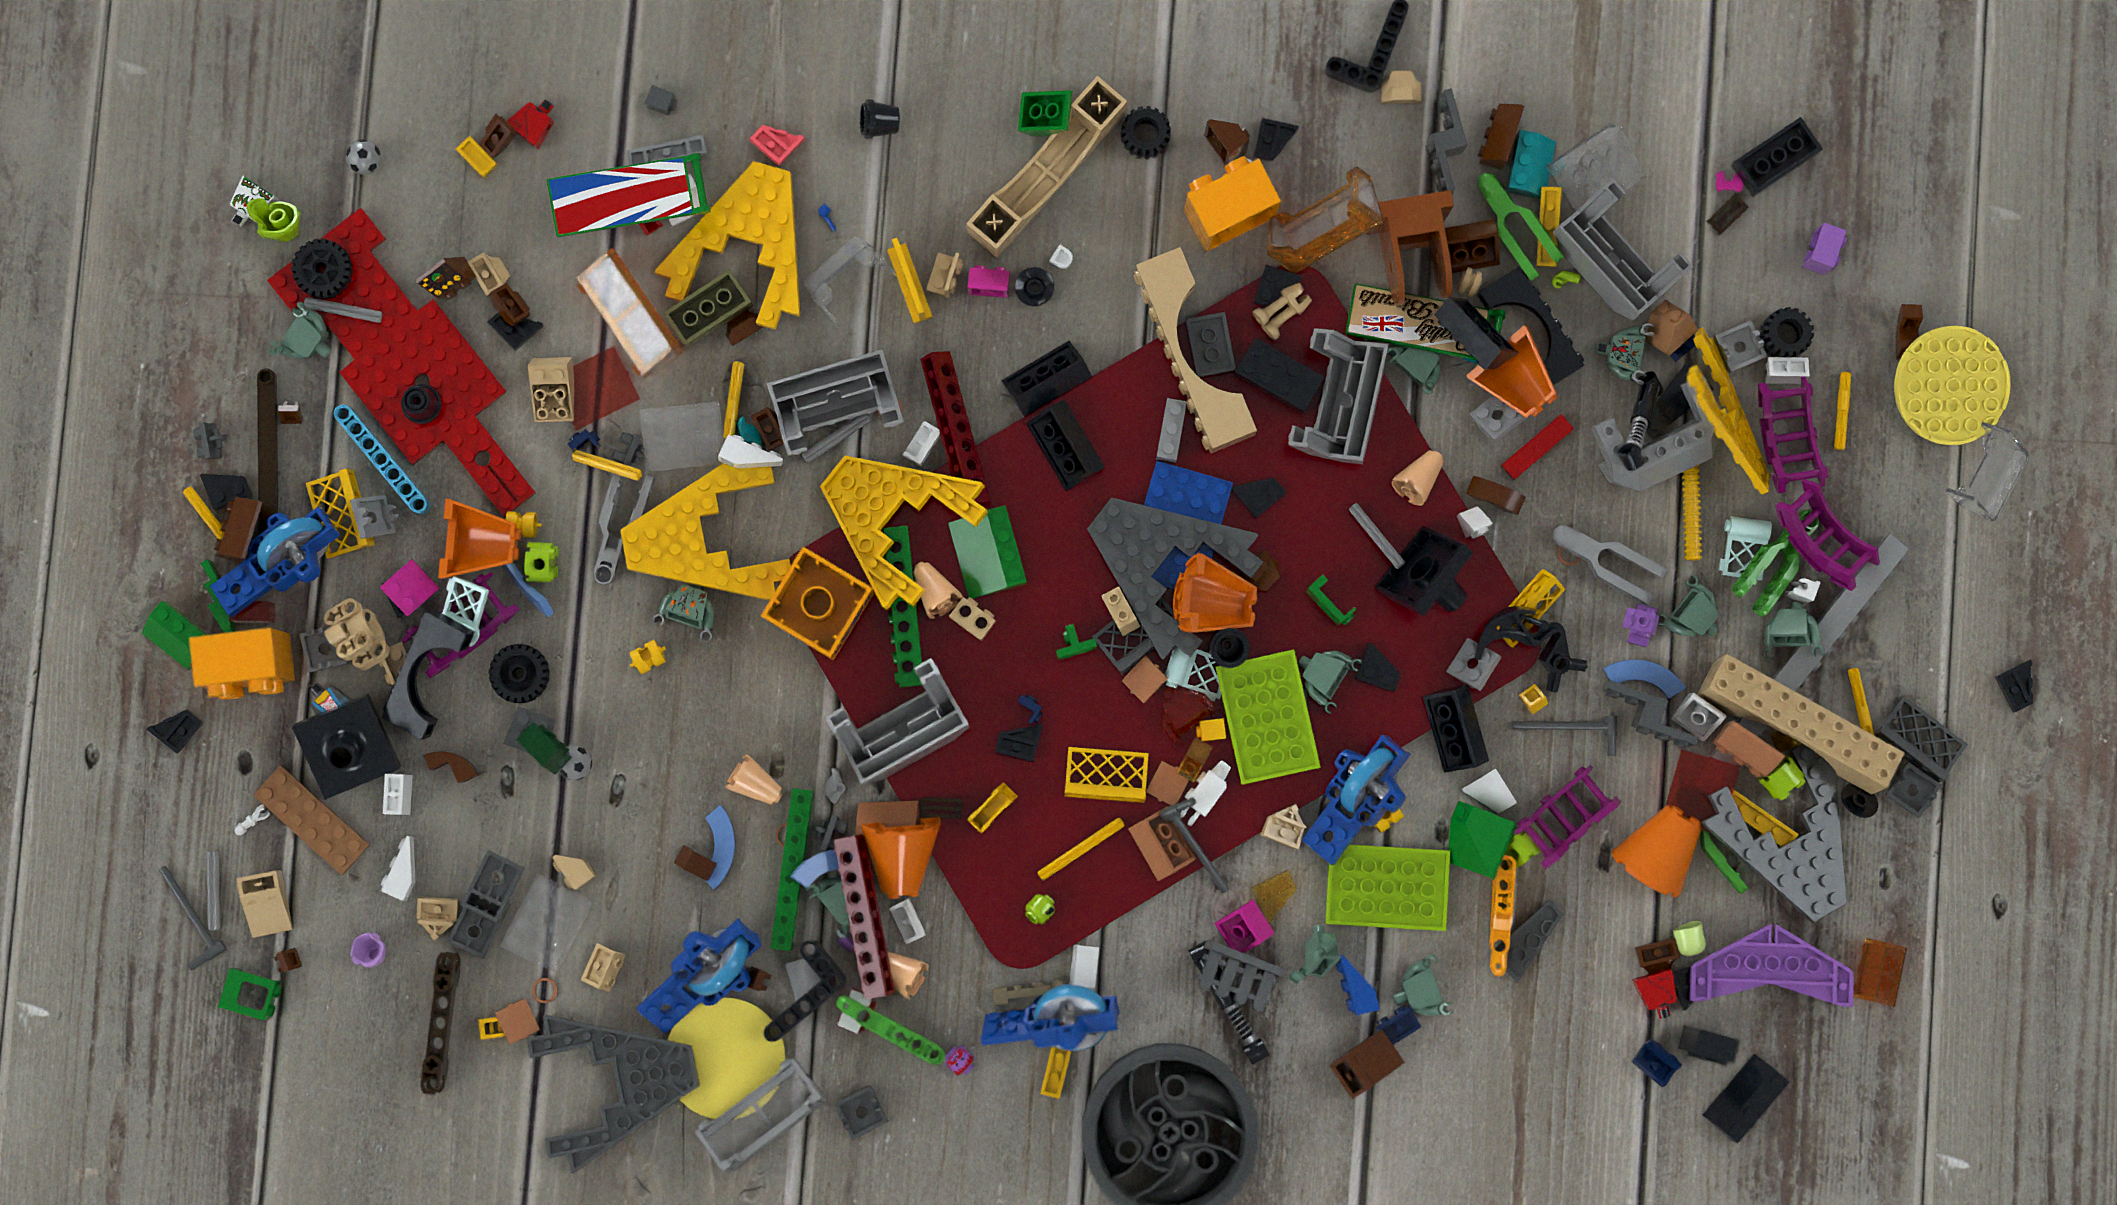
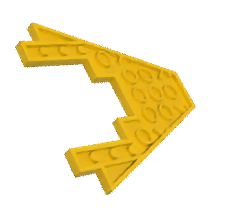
M753 161L714 204L711 212L704 215L656 268L654 273L670 279L665 297L680 302L688 296L704 249L723 254L729 236L762 245L757 263L775 270L756 324L776 330L782 312L800 317L792 174L790 171Z
M1704 327L1699 328L1695 333V338H1693L1697 349L1702 350L1704 363L1706 366H1710L1714 382H1718L1721 387L1718 398L1723 407L1726 406L1728 413L1725 408L1720 409L1698 365L1689 369L1688 383L1691 387H1695L1697 391L1696 401L1706 414L1708 421L1714 426L1717 438L1724 440L1733 453L1736 464L1742 466L1751 479L1754 488L1758 489L1761 495L1769 492L1770 473L1713 337H1708Z
M844 455L820 485L882 607L888 610L898 596L914 606L925 593L924 588L882 558L894 541L883 534L881 529L904 500L920 511L928 499L933 496L974 527H977L988 513L984 507L974 501L985 487L981 482Z
M723 463L622 528L620 532L627 569L770 601L775 593L774 583L782 582L791 567L790 560L785 559L730 570L727 550L706 553L700 517L719 514L716 494L774 484L772 467L734 468Z

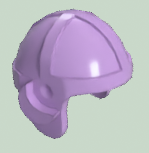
M368 932L358 936L352 945L351 961L356 965L360 963L367 968L382 964L386 957V945L380 940V935L376 932H373V934Z

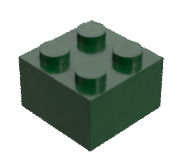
M533 722L516 739L543 768L555 775L572 758L568 754L570 749L563 742L557 740V736L543 724L539 726Z

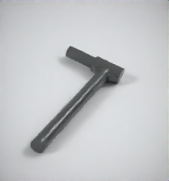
M1606 716L1603 722L1513 721L1512 723L1513 729L1603 730V733L1607 736L1608 756H1616L1617 716Z
M1191 797L1179 804L1175 803L1161 810L1160 817L1164 821H1173L1221 892H1227L1229 890L1228 886L1180 819L1183 810L1196 804L1195 798Z
M164 866L159 869L160 873L207 945L202 955L187 964L188 968L192 971L207 960H212L227 950L221 940L212 939L170 871Z

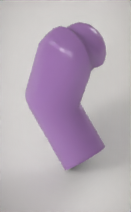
M849 934L845 938L838 936L840 946L849 952L854 951V941L849 938Z

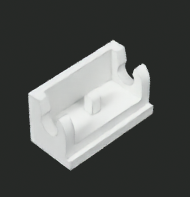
M1768 357L1765 365V370H1767V375L1765 376L1766 384H1801V377L1805 376L1806 380L1809 378V359Z
M923 421L902 455L921 467L941 436L939 429Z
M1802 578L1799 579L1801 583H1791V585L1797 586V588H1794L1793 591H1785L1784 597L1806 604L1814 601L1820 582Z
M385 774L383 814H411L413 775Z
M910 899L889 908L906 944L926 935Z
M1073 945L1069 985L1095 988L1099 947Z

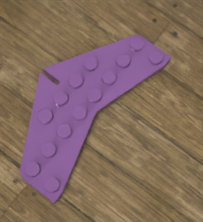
M1768 924L1694 962L1690 968V1001H1705L1767 984H1774L1835 1005L1853 1007L1854 976L1852 970L1774 924L1773 943H1771L1772 924Z

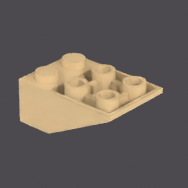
M572 357L533 358L528 364L534 421H574V371Z
M282 870L236 879L240 900L252 938L293 930Z

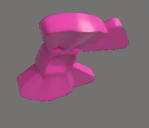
M1723 171L1716 174L1715 186L1717 191L1721 192L1725 189L1727 191H1742L1743 181L1738 174L1734 175L1732 181H1726Z

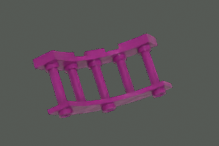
M1805 376L1801 377V387L1772 391L1769 390L1766 382L1758 384V407L1763 409V418L1759 419L1767 464H1772L1774 473H1771V477L1778 494L1786 493V484H1789L1791 481L1817 478L1821 487H1825V478H1828V469L1822 463L1816 443L1817 430L1813 427L1811 396L1813 395V387L1808 383ZM1801 395L1802 408L1781 412L1772 411L1771 402L1774 399ZM1803 416L1805 431L1780 435L1774 433L1773 423L1775 420ZM1800 439L1807 440L1809 449L1807 453L1788 456L1778 454L1776 445L1780 442ZM1811 460L1814 470L1787 474L1782 466L1783 464Z
M1803 479L1804 493L1792 505L1779 502L1775 506L1779 522L1782 527H1786L1790 534L1788 536L1789 541L1808 564L1819 573L1823 571L1830 576L1829 580L1852 591L1856 587L1855 573L1867 561L1877 566L1880 564L1878 548L1860 540L1841 524L1830 510L1823 496L1820 484ZM1808 501L1813 511L1800 521L1797 510ZM1818 517L1825 530L1812 541L1805 528ZM1832 535L1842 546L1828 557L1819 546ZM1848 550L1860 557L1849 569L1837 563Z
M492 572L486 575H478L473 579V582L489 590L487 597L497 609L496 613L498 615L495 618H490L487 612L483 610L481 619L484 622V628L480 630L477 642L473 646H469L467 650L457 652L447 648L449 650L448 655L441 659L436 657L432 651L429 652L426 657L430 661V667L425 673L430 679L449 668L451 662L457 658L462 659L498 631L497 627L502 622L506 624L519 611L516 604L510 607L504 606L487 584L493 576ZM474 591V592L471 593L472 596H473V598H474L475 603L478 602V600H477V599L475 598V596H474V594H475L477 591ZM467 595L460 598L462 604L467 600L469 602ZM456 601L452 603L450 611L454 613L458 612ZM415 625L410 627L405 632L407 635L402 639V642L410 641L420 625L418 627Z
M1591 765L1587 768H1584V766L1579 768L1574 773L1575 777L1552 796L1547 795L1540 801L1542 805L1528 818L1524 817L1517 823L1519 827L1514 831L1516 835L1525 830L1543 852L1544 859L1540 864L1545 870L1565 854L1572 842L1575 843L1588 832L1587 829L1592 826L1591 823L1593 821L1596 823L1600 822L1621 803L1617 796L1613 799L1607 798L1588 776V773L1593 769ZM1580 780L1586 784L1600 801L1601 808L1594 814L1589 812L1570 790ZM1562 794L1567 797L1583 817L1582 820L1584 822L1577 828L1571 825L1553 803ZM1548 808L1567 831V837L1563 840L1561 838L1558 839L1539 816L1545 809ZM1533 822L1553 844V848L1550 849L1531 826Z

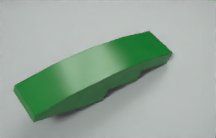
M207 559L200 563L210 578V581L205 583L204 586L214 602L207 606L224 633L236 632L235 622H232L235 621L234 617L228 616L210 587L221 576L213 561Z

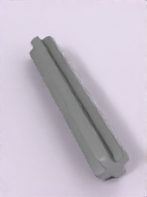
M306 297L304 302L305 307L309 309L378 323L382 321L383 313L380 311L312 297Z
M867 413L856 416L805 451L802 457L807 463L812 462L869 423L871 417Z
M1357 503L1353 504L1349 508L1351 514L1395 568L1402 567L1405 562L1361 507Z
M218 851L207 852L208 930L210 931L220 929Z

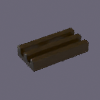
M1735 193L1706 222L1721 235L1749 207ZM1736 200L1737 203L1722 218L1715 222L1714 219L1732 201ZM1741 205L1743 208L1724 227L1720 228L1719 225Z
M922 797L921 818L962 819V799ZM926 802L958 803V807L926 806ZM926 810L958 811V815L926 814Z

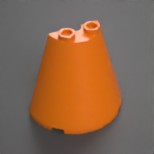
M1524 325L1508 341L1519 352L1515 357L1496 369H1483L1478 365L1466 376L1503 403L1528 418L1530 415L1537 416L1544 410L1542 406L1546 402L1550 405L1558 396L1528 326Z
M445 498L444 519L448 520L445 558H440L438 578L444 579L510 564L514 560H519L520 549L517 546L518 541L521 540L522 531L517 528L515 523Z
M1198 553L1192 556L1185 564L1187 567L1185 572H1180L1174 590L1173 613L1175 620L1180 623L1178 627L1185 632L1193 633L1222 630L1230 627L1242 628L1253 626L1255 613L1252 612V605L1257 602V587L1204 554Z
M1666 805L1616 846L1611 854L1618 864L1623 862L1625 870L1637 880L1664 895H1668L1670 892L1672 893L1671 896L1676 898L1683 891L1702 825H1700L1701 822L1695 817L1687 818L1683 816L1684 812L1677 806L1671 807Z
M940 817L920 818V825L885 827L881 822L861 823V829L880 890L887 894V898L897 899L903 895L908 897L918 896L940 828Z

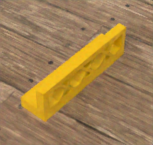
M1542 569L1508 607L1521 606L1535 609V615L1526 614V616L1529 615V617L1532 616L1539 620L1566 589L1554 575ZM1556 585L1557 589L1553 594H1550V589ZM1543 600L1542 606L1536 609L1539 601ZM1527 621L1524 625L1529 631L1534 624ZM1503 638L1512 648L1519 642L1514 639Z

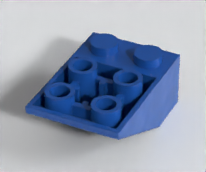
M1339 955L1340 960L1336 963V968L1343 976V980H1340L1343 992L1348 994L1349 999L1346 1000L1348 1011L1358 1016L1380 1010L1375 989L1343 955Z

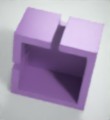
M1827 223L1821 224L1814 230L1809 247L1814 248V251L1807 250L1802 267L1823 275L1830 270L1832 271L1834 266L1837 267L1841 258L1838 255L1840 248L1843 249L1847 241V237H1845L1847 230Z

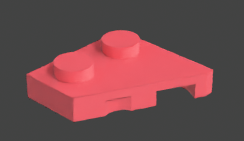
M762 125L750 137V142L778 166L804 141L802 135L788 134L787 131L775 130L766 125Z

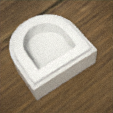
M1059 245L1049 262L1058 268L1065 269L1072 264L1073 256L1070 250Z

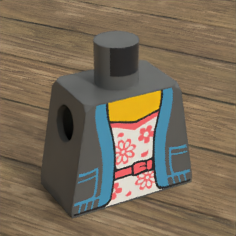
M317 683L310 689V692L316 697L310 704L316 715L352 700L335 686H329L325 690Z

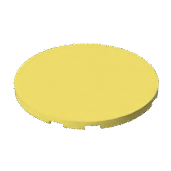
M1964 326L1939 327L1918 337L1902 355L1894 379L1896 404L1906 424L1922 438L1942 445L1969 443L1977 440L1986 432L1988 433L1997 424L2003 410L2006 409L2011 387L2009 368L1998 346L1989 337L1975 329Z
M722 998L712 1006L700 1003L672 1028L668 1040L693 1046L700 1086L681 1098L680 1101L689 1109L702 1116L717 1119L777 1074L781 1068L780 1064L786 1059L783 1038L775 1042H769L765 1039L763 1034L764 1028L773 1021L770 1016L756 1005L736 998ZM776 1027L770 1028L771 1036H778L779 1032ZM779 1085L756 1101L759 1108L769 1101ZM751 1105L733 1119L755 1112L756 1109Z

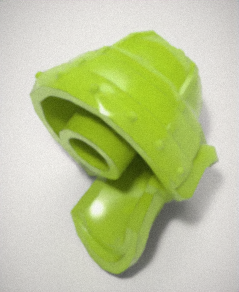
M262 198L253 199L248 202L247 212L258 223L257 233L262 238L286 243L294 240L299 235L301 213L296 206L279 201L271 202L268 205L266 200Z

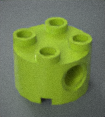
M528 542L527 548H530V552L526 551L525 575L529 576L526 577V581L552 583L554 578L558 577V566H555V558L559 556V546H554L553 543ZM539 559L544 560L545 566L540 564Z
M1790 755L1784 756L1786 760H1781L1767 777L1760 776L1758 778V781L1767 789L1773 799L1779 798L1780 801L1784 800L1790 795L1789 791L1794 787H1801L1806 782L1804 772L1798 768Z
M1531 824V826L1533 827V829H1534V830L1537 832V834L1541 837V835L1538 833V831L1535 829V827ZM1523 830L1517 835L1513 832L1504 855L1513 857L1516 861V868L1528 862L1532 856L1539 854L1541 850Z

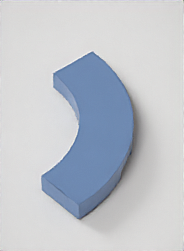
M514 562L502 565L519 590L541 613L547 617L554 614L547 599L534 587H530L525 582V577Z
M1625 660L1603 668L1610 681L1616 683L1627 680L1649 682L1660 689L1668 699L1686 689L1683 683L1671 671L1649 661Z
M721 805L705 818L711 826L715 841L711 860L716 862L717 866L709 881H706L713 890L721 884L728 874L735 853L733 826L728 814Z
M835 850L820 852L806 859L795 869L790 877L805 888H809L811 883L820 875L828 871L838 870L839 863Z

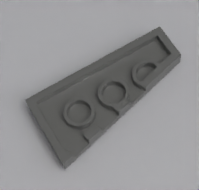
M1550 899L1510 934L1506 972L1516 983L1520 981L1522 975L1564 915ZM1501 942L1495 947V950L1501 952L1504 949V943Z

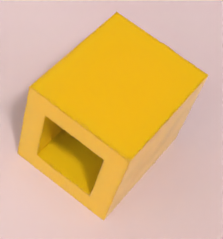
M1224 718L1199 721V726H1196L1197 738H1201V742L1226 739Z

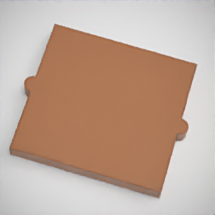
M1145 655L1122 681L1131 690V694H1135L1145 704L1168 678L1159 669V665H1155Z
M1162 761L1146 792L1158 798L1159 802L1164 801L1169 805L1178 803L1191 776L1180 771L1177 766L1173 767Z
M525 998L513 1004L509 1003L507 1007L495 1012L509 1045L522 1038L526 1039L527 1036L540 1030Z

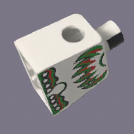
M242 176L230 202V205L238 211L232 221L242 227L248 218L253 220L247 212V204L253 199H265L268 205L279 200L251 180Z

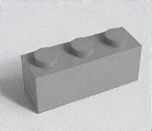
M1167 398L1156 460L1176 463L1187 401Z

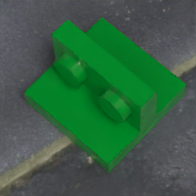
M1072 624L1065 626L1066 631L1063 632L1066 645L1070 644V646L1056 650L1059 661L1097 649L1095 638L1079 643L1074 625Z

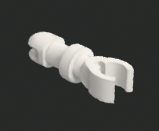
M264 805L258 806L252 816L248 815L243 823L235 826V834L243 835L249 827H254L257 821L266 819L270 814L269 810L265 813H260V811L264 810Z

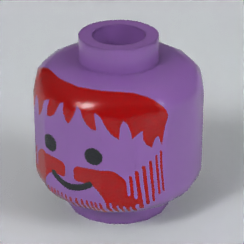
M954 1046L945 1056V1065L957 1076L962 1073L967 1075L974 1067L972 1064L974 1056L964 1046Z

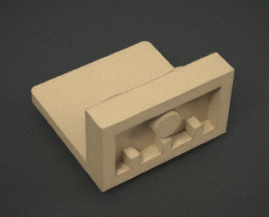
M942 253L937 254L926 291L948 298L951 293H955L957 286L956 275L961 274L963 267L960 253H955L954 257Z

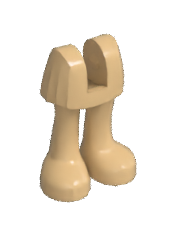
M1300 283L1281 290L1282 296L1263 309L1257 308L1252 312L1255 319L1262 325L1263 330L1274 341L1280 336L1278 328L1296 313L1301 315L1312 301L1308 295H1303L1295 300L1304 290ZM1286 304L1288 305V307L1284 311L1275 316L1273 319L1269 320V318L1279 309H1281Z

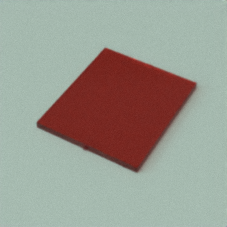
M614 346L573 366L574 421L572 423L576 431L640 400L628 375L629 372L625 369Z
M1681 750L1666 805L1671 807L1677 806L1684 812L1683 816L1687 818L1692 816L1700 822L1716 814L1707 795L1724 786H1727L1731 795H1733L1740 766L1714 759L1712 756L1706 757ZM1702 825V828H1701L1702 831H1706V832L1711 833L1709 830H1707V829Z

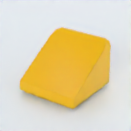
M1533 684L1519 694V697L1532 714H1535L1548 704L1546 696L1536 684Z

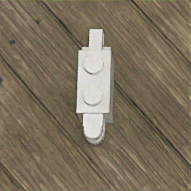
M1222 760L1211 771L1209 770L1207 773L1203 771L1196 780L1199 782L1198 786L1195 789L1191 787L1185 795L1187 799L1194 797L1196 800V804L1191 806L1196 812L1188 820L1187 824L1189 826H1192L1200 814L1205 817L1227 788L1224 780L1231 767ZM1189 808L1182 811L1180 819L1185 816Z

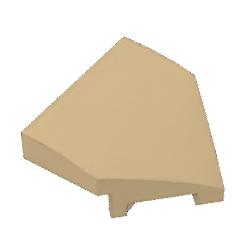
M1292 805L1268 816L1260 836L1295 850L1299 849L1304 829L1307 827L1301 820L1297 805Z
M418 897L417 923L421 924L435 941L458 920L459 899Z

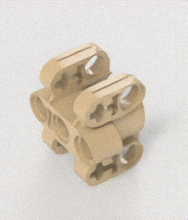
M352 598L344 600L326 612L324 622L330 628L325 630L324 633L329 643L337 648L336 652L339 657L346 661L352 660L353 665L363 671L368 670L388 657L390 649L386 644L384 631L374 612L369 609H363L362 605ZM351 604H355V609L348 613V607ZM370 614V620L367 622L365 615ZM379 646H383V651L376 655V649Z

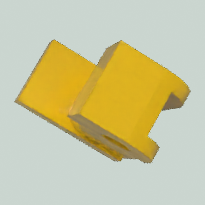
M1003 782L967 820L982 834L994 822V819L1002 810L1009 806L1018 796Z

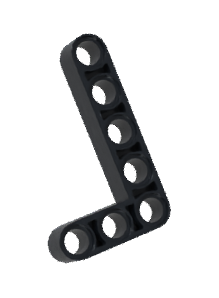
M1394 0L1391 4L1367 68L1340 57H1331L1325 67L1326 75L1331 79L1369 93L1375 92L1381 83L1409 9L1407 1ZM1400 6L1403 8L1404 12L1397 13L1394 10V7ZM1394 24L1397 30L1390 31L1387 25ZM1387 42L1390 48L1383 49L1380 43ZM1380 60L1383 66L1376 67L1373 61ZM1336 64L1340 70L1332 71L1329 66ZM1355 71L1358 77L1351 78L1348 72ZM1373 78L1376 84L1369 85L1366 79Z
M811 939L803 942L800 946V954L821 981L764 1028V1037L769 1042H775L785 1036L846 983L845 974L816 940ZM807 944H812L815 948V952L812 955L806 951ZM821 959L825 960L828 964L826 970L819 968L818 963ZM833 975L840 978L839 986L832 984L831 978ZM817 988L824 990L825 996L823 999L816 996ZM802 1001H806L809 1004L810 1008L807 1012L803 1011L800 1007ZM786 1014H791L794 1017L793 1024H788L785 1021ZM771 1027L778 1029L779 1034L777 1037L771 1036Z

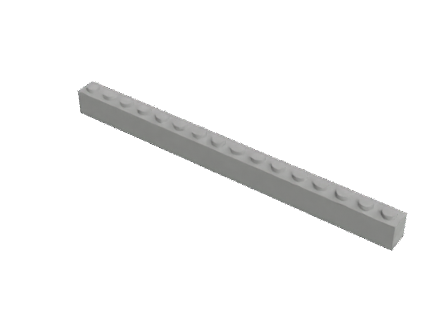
M1885 535L1876 546L1878 548L1880 564L1877 566L1867 561L1855 573L1856 587L1852 591L1843 588L1817 620L1822 640L1820 645L1825 649L1824 656L1827 657L1834 649L1832 645L1836 640L1840 641L1844 637L1846 627L1848 625L1852 626L1858 619L1857 613L1867 608L1871 602L1869 598L1873 594L1876 595L1882 589L1881 583L1885 578L1888 580L1894 574L1895 570L1893 568L1897 563L1901 564L1906 559L1907 555L1905 553L1909 548L1893 535ZM1814 642L1811 646H1797L1771 679L1793 691H1796L1799 686L1802 688L1808 682L1809 678L1807 676L1810 672H1815L1821 665L1820 660L1823 657L1821 648L1816 649L1815 657L1811 652ZM1741 717L1736 722L1758 738L1762 733L1766 734L1771 728L1762 723ZM1714 749L1689 783L1707 796L1722 788L1721 784L1724 780L1728 781L1734 775L1735 771L1733 769L1737 763L1732 760L1733 757L1728 753L1724 755Z

